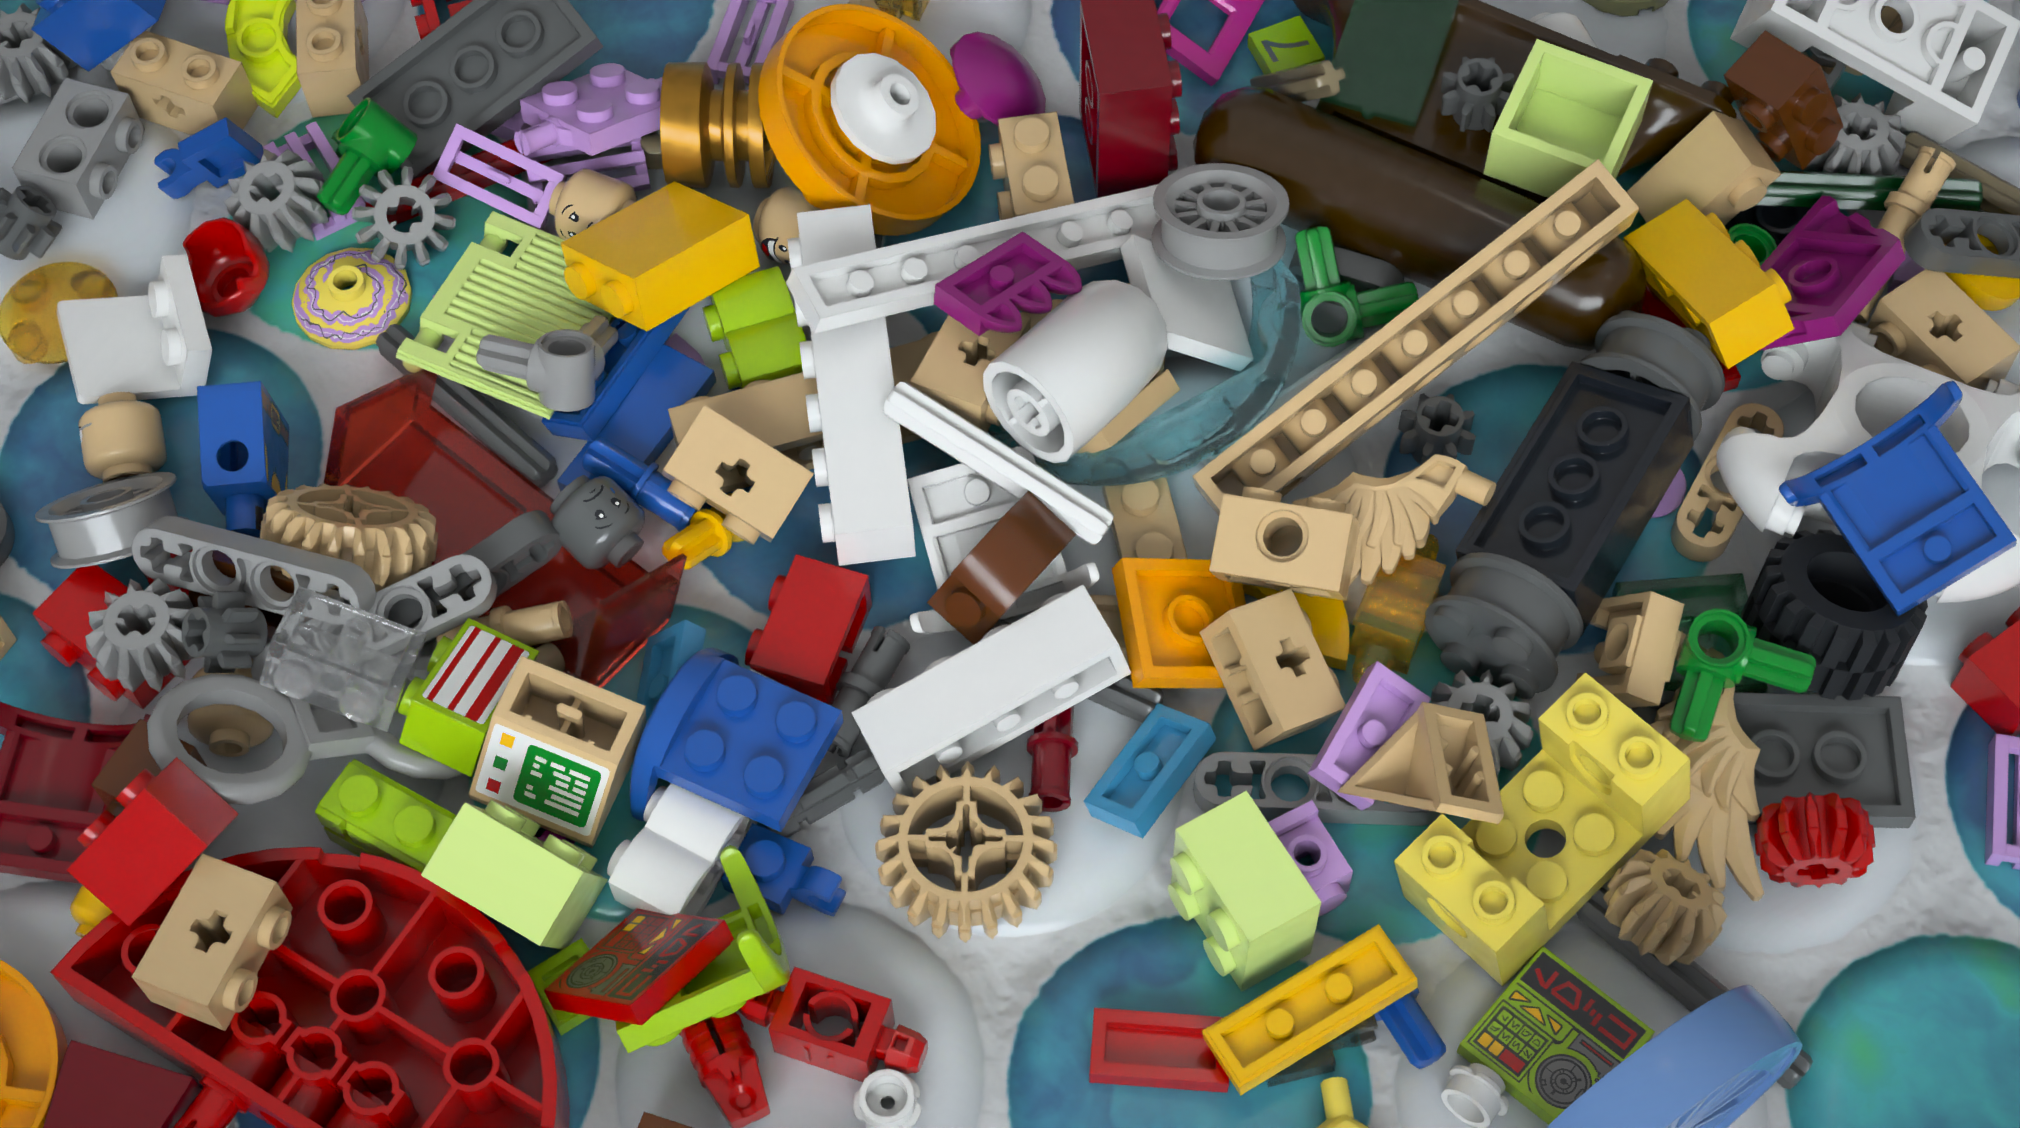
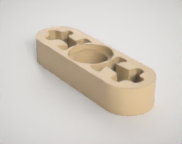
M1757 403L1743 404L1731 412L1679 508L1671 529V541L1675 549L1685 558L1697 562H1708L1718 558L1724 553L1738 527L1744 512L1730 493L1722 492L1713 485L1710 476L1719 471L1717 467V451L1723 438L1732 429L1747 427L1757 429L1763 434H1770L1779 438L1783 437L1784 426L1781 418L1774 410L1765 405ZM1706 508L1717 512L1716 517L1705 537H1699L1693 533L1694 528L1699 525Z

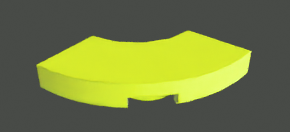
M230 0L225 18L229 56L231 59L242 62L257 104L266 112L278 118L301 88L297 76V57L290 51L287 44L288 24L296 10L295 0Z

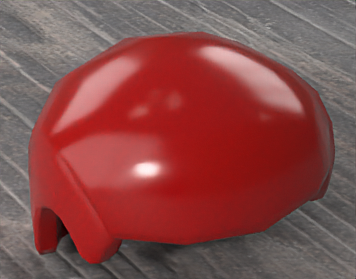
M225 217L205 221L186 236L183 241V247L188 255L202 312L214 317H222L241 313L251 308L260 297L268 281L270 270L264 247L258 238L240 223Z

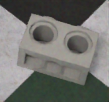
M65 77L12 167L21 186L31 187L40 191L54 203L59 211L94 220L104 200L109 199L113 195L117 186L118 176L129 156L139 149L143 140L145 129L129 94Z

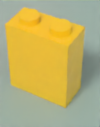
M675 181L560 243L567 266L564 269V277L571 292L578 299L585 300L612 314L614 317L620 318L646 332L760 267L749 214Z

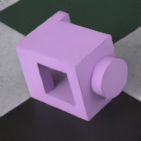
M1311 800L1268 823L1320 899L1319 916H1322L1338 907L1346 899L1353 870L1319 819V810ZM1310 855L1315 864L1305 866L1298 863L1297 860Z

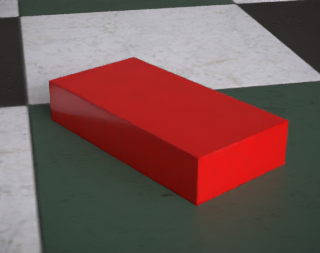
M1094 1008L1089 1083L1228 1093L1229 1077L1204 1041L1202 1030L1224 1017Z

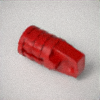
M736 1012L721 1018L710 1017L682 1029L679 1034L683 1038L682 1043L686 1052L690 1054L693 1068L698 1072L697 1077L701 1086L707 1090L731 1128L744 1127L770 1114L769 1104L758 1067L759 1058L755 1049L751 1047V1040L747 1032L744 1031L743 1022ZM713 1030L724 1052L721 1055L710 1033Z

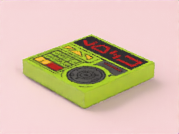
M1542 946L1462 1040L1457 1053L1471 1064L1479 1063L1495 1071L1504 1081L1505 1091L1549 1125L1608 1072L1650 1041L1655 1031Z

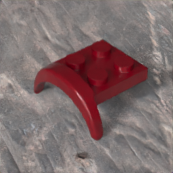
M0 702V734L5 736L0 750V873L81 884L66 871L86 850L76 839L107 808L91 784L136 723L126 725L83 723L34 713ZM145 714L143 720L148 722L151 715Z

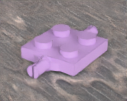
M605 63L594 66L590 69V74L574 80L556 81L543 86L542 92L520 99L522 120L532 127L515 132V145L524 156L550 145L575 147L593 156L660 129L662 77L658 79H645L626 70L620 64Z

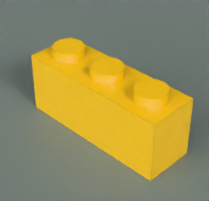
M1687 198L1623 237L1624 241L1631 245L1640 257L1646 274V286L1688 328L1701 332L1709 339L1711 343L1710 351L1728 369L1794 329L1785 304L1792 300L1791 294L1780 275L1772 268L1764 272L1760 268L1754 253L1743 240L1733 243L1725 226L1713 212L1705 216Z

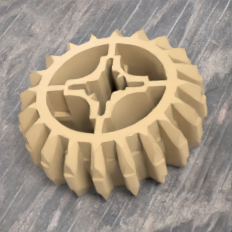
M322 483L318 487L301 485L295 490L286 489L279 492L277 496L268 499L266 513L263 514V521H261L260 539L354 563L369 574L375 585V590L378 592L432 566V561L436 559L438 533L436 532V517L430 514L429 509L425 506L414 503L409 497H397L391 491L371 490L369 486L358 488L350 487L347 484L343 486H330ZM271 565L273 569L282 571L283 575L292 579L290 574L283 568ZM334 585V586H333L332 588H330V589H335V588H339V587L336 586V585Z
M968 761L961 769V777L950 778L949 771L941 764L936 770L937 783L933 785L916 776L912 782L914 798L896 793L892 801L893 811L896 815H883L880 822L881 834L886 838L878 840L875 844L876 858L883 862L881 867L878 868L879 880L882 885L892 887L889 897L893 907L898 909L909 906L907 911L908 921L914 927L932 917V934L938 939L947 932L949 925L958 926L959 938L965 943L972 936L971 926L983 925L984 933L993 939L998 934L997 919L1003 918L1009 924L1018 928L1019 924L1022 923L1020 905L1037 910L1042 903V895L1038 888L1050 887L1052 885L1054 871L1048 864L1054 863L1057 860V844L1049 840L1054 835V823L1050 816H1039L1042 813V800L1038 797V794L1023 797L1024 783L1020 780L1019 776L1003 786L1000 785V770L995 765L986 772L984 778L975 777L974 767ZM977 813L1000 821L1014 835H1006L1005 829L988 827L982 823ZM955 814L952 820L943 827L928 828L938 820ZM970 831L971 847L973 849L972 856L968 858V871L964 873L962 856L960 854L961 847H965V832ZM917 867H928V873L941 874L948 877L954 883L955 891L942 888L929 881ZM1007 868H1013L996 884L978 890L981 882L987 877L996 874H1006Z

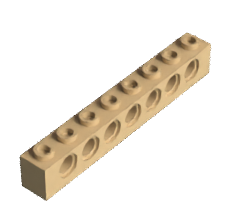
M1597 159L1193 475L1195 487L1218 516L1220 515L1223 494L1242 496L1244 487L1268 489L1281 493L1282 497H1284L1630 227L1639 207L1599 159Z

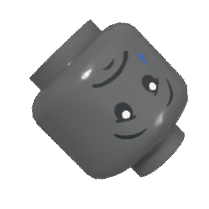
M586 475L579 476L557 495L550 506V512L554 515L551 523L559 533L561 545L587 569L596 570L608 565L610 562L616 568H620L629 562L644 544V541L638 536L645 522L644 510L613 479L607 476H598L593 479H589Z

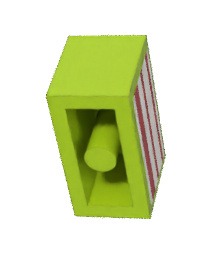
M468 618L453 640L446 636L441 638L427 666L429 675L423 680L414 677L407 687L398 708V713L406 716L399 743L472 777L476 771L492 714L520 657L524 656L536 661L539 651Z

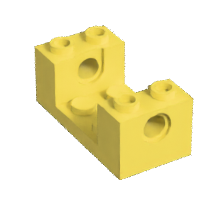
M1586 672L1538 718L1542 750L1500 790L1504 817L1499 824L1471 819L1460 829L1442 813L1394 860L1404 898L1502 987L1690 799V758ZM1552 829L1559 832L1565 838L1566 843L1562 851L1557 855L1542 858L1528 850L1526 846L1527 841L1538 830Z

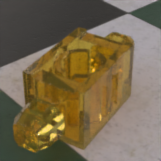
M1429 533L1423 548L1416 547L1414 559L1405 560L1402 553L1393 574L1388 575L1384 573L1381 566L1373 583L1368 584L1352 625H1355V629L1349 642L1348 654L1356 656L1352 669L1353 681L1356 684L1359 683L1366 668L1376 661L1391 671L1395 670L1407 675L1426 628V609L1438 597L1446 569L1445 564L1436 562L1439 543L1433 534Z

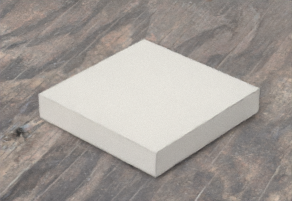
M1132 235L1120 247L1130 285L1138 287L1156 303L1166 322L1167 349L1240 372L1254 359L1230 280H1209L1181 273L1165 264L1157 256L1151 240Z

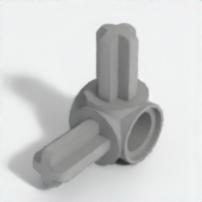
M595 316L589 323H585L579 331L570 329L554 330L541 336L535 344L489 334L480 341L476 361L486 371L525 379L529 390L538 392L540 403L549 409L563 412L579 411L589 407L594 402L595 380L604 371V355L617 342L618 331L616 328L609 326L607 317Z

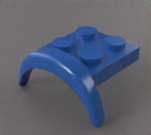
M1955 381L1941 384L1937 390L1916 408L1867 442L1813 472L1792 480H1785L1778 489L1791 506L1800 507L1816 503L1822 505L1898 617L2015 547L2017 544L2015 536L1938 429L1953 414L1962 401V391Z
M713 647L699 650L687 659L676 672L657 701L644 727L632 765L629 791L631 814L635 819L644 821L645 808L655 792L658 778H661L782 832L844 722L842 710L739 666L738 658L723 650Z

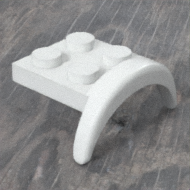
M1022 446L1012 448L1036 464L1034 455ZM963 463L907 479L937 589L942 586L953 570L992 527L1019 501L1018 498ZM1060 552L1000 619L1007 620L1039 609L1042 603L1051 596L1059 593H1068L1082 584L1086 590L1091 588L1100 578L1096 563L1090 562L1067 572L1062 552ZM935 610L913 613L909 617L912 629L917 633L938 634L957 631Z

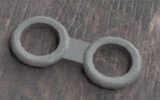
M400 654L385 662L367 668L355 678L352 686L291 692L290 698L272 685L244 675L208 674L182 681L160 697L147 722L149 752L160 770L162 771L177 757L228 804L251 805L281 796L303 777L309 761L367 753L387 769L416 779L446 780L463 774L400 744L399 739L385 729L376 715L374 701L385 690L404 683H411L414 677L423 680L429 675L427 666L432 655ZM212 704L237 705L257 712L272 723L282 739L283 753L280 758L265 769L248 774L224 773L204 766L189 755L178 738L177 726L181 719L195 709Z

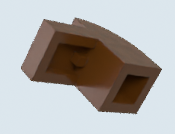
M1028 490L961 561L927 603L974 645L987 634L1077 534Z

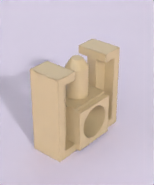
M1652 591L1604 598L1590 624L1607 631L1605 641L1598 643L1595 647L1594 658L1599 664V669L1612 675L1591 677L1628 708L1659 706L1664 685L1670 682L1682 634L1678 629L1685 604ZM1577 673L1576 681H1577L1584 673Z

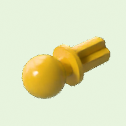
M711 507L710 510L701 509L693 514L689 526L664 542L662 554L668 560V566L673 571L680 572L683 569L690 570L710 555L715 557L723 556L731 549L732 542L744 540L723 527L721 524L727 515Z

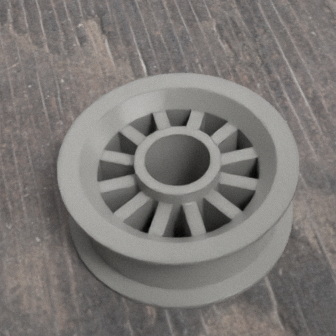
M1227 163L1199 164L1170 174L1155 189L1153 205L1160 220L1152 232V246L1157 256L1171 268L1186 275L1202 279L1236 280L1252 277L1267 271L1276 265L1284 255L1286 236L1280 224L1288 214L1289 198L1282 185L1271 176L1242 165Z
M152 472L119 478L68 494L42 507L36 512L35 518L36 521L48 523L57 549V553L50 559L51 565L60 569H72L103 564L132 556L133 538L140 530L163 516H176L188 519L187 517L178 516L169 489L176 482V475L170 472Z

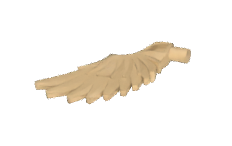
M1434 454L1415 469L1390 478H1376L1352 472L1337 486L1310 497L1327 498L1345 503V513L1354 514L1360 523L1350 584L1361 572V581L1368 586L1372 585L1381 566L1384 573L1388 575L1393 574L1402 553L1405 560L1415 558L1416 547L1423 548L1426 544L1430 522L1433 525L1438 524L1441 515L1453 503L1457 494L1486 506L1495 492L1496 483L1469 471L1468 467L1457 459L1446 455ZM1307 498L1294 500L1292 504L1306 506ZM1286 526L1279 529L1271 539L1272 554L1288 556L1296 552L1302 543V530L1295 526Z
M1683 632L1675 658L1677 661L1680 656L1681 645L1686 637V634ZM1699 644L1700 649L1706 655L1718 659L1726 658L1714 648L1710 647L1707 650ZM1735 686L1723 689L1709 737L1704 742L1684 740L1670 732L1669 723L1679 694V687L1675 691L1672 702L1657 711L1655 722L1650 724V726L1690 758V799L1654 836L1662 840L1673 829L1674 858L1681 862L1689 858L1696 840L1703 872L1711 876L1709 880L1711 887L1720 892L1724 891L1727 864L1738 885L1752 901H1759L1763 897L1764 891L1755 862L1748 820L1755 822L1760 815L1754 786V768L1761 749L1750 740L1737 721L1733 700Z

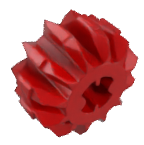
M1810 791L1806 796L1802 797L1785 796L1782 798L1781 803H1771L1762 808V816L1756 820L1757 833L1754 834L1756 855L1760 856L1761 870L1767 872L1770 880L1775 882H1790L1791 886L1796 888L1803 885H1815L1820 888L1823 884L1829 883L1842 885L1847 882V878H1858L1867 873V866L1874 862L1872 849L1876 847L1874 827L1869 823L1868 811L1861 807L1859 800L1851 797L1840 798L1839 794L1834 792L1824 796L1814 795Z

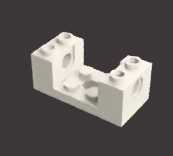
M1747 0L1730 39L1749 48L1766 30L1801 53L1814 46L1893 90L1894 93L1884 115L1901 116L1900 132L1907 136L1910 132H1917L1937 144H1941L1978 124L2019 30L2020 20L1984 0ZM1882 6H1890L1900 14L1903 23L1901 33L1891 32L1884 26L1881 20Z

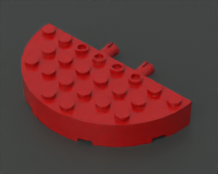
M290 847L242 853L219 859L276 881L293 907L291 911V925L286 938L277 949L268 952L257 973L258 982L252 1000L242 1012L234 1014L226 1031L151 1002L132 978L133 973L193 868L181 873L130 926L125 924L114 913L108 915L80 939L50 972L75 1002L200 1080L199 1082L202 1084L203 1089L173 1128H226L238 1111L242 1114H246L249 1111L274 1128H569L570 1105L567 1076L559 1042L536 987L518 956L507 944L506 939L495 925L477 908L421 876L422 872L380 856L361 853L360 857L346 854L324 853L321 847Z

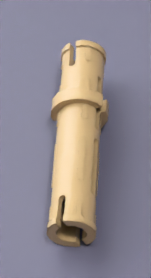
M1921 146L1917 153L1918 156L1898 191H1891L1884 202V207L1887 211L1877 226L1878 229L1883 228L1898 237L1904 253L1906 249L1903 237L1906 230L1923 213L1931 209L1930 207L1947 177L1957 165L1950 156L1943 152H1940L1935 162V159L1932 157L1935 153V148ZM1890 278L1854 319L1855 322L1862 324L1868 322L1869 315Z

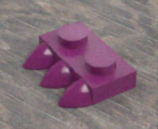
M1022 231L935 284L933 304L978 336L988 330L1000 333H1015L1022 329V317L1019 311L1030 314L1051 312L1052 298L1050 293L1058 295L1079 293L1082 290L1080 275L1069 262Z

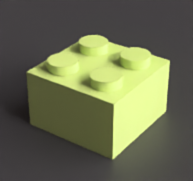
M1536 39L1492 132L1483 174L1547 198L1597 159L1616 179L1642 122L1653 80Z
M1247 791L1175 829L1173 857L1170 858L1172 876L1171 884L1168 885V892L1174 906L1183 919L1189 921L1194 918L1207 939L1203 940L1205 952L1215 970L1222 977L1230 973L1241 992L1311 954L1321 901Z
M490 800L485 809L464 802L421 874L424 878L537 945L564 949L570 945L608 879L592 870L598 860L596 857L565 839L560 840L551 834L543 842L535 837L536 832L541 826L540 824L507 805L502 806L493 800Z

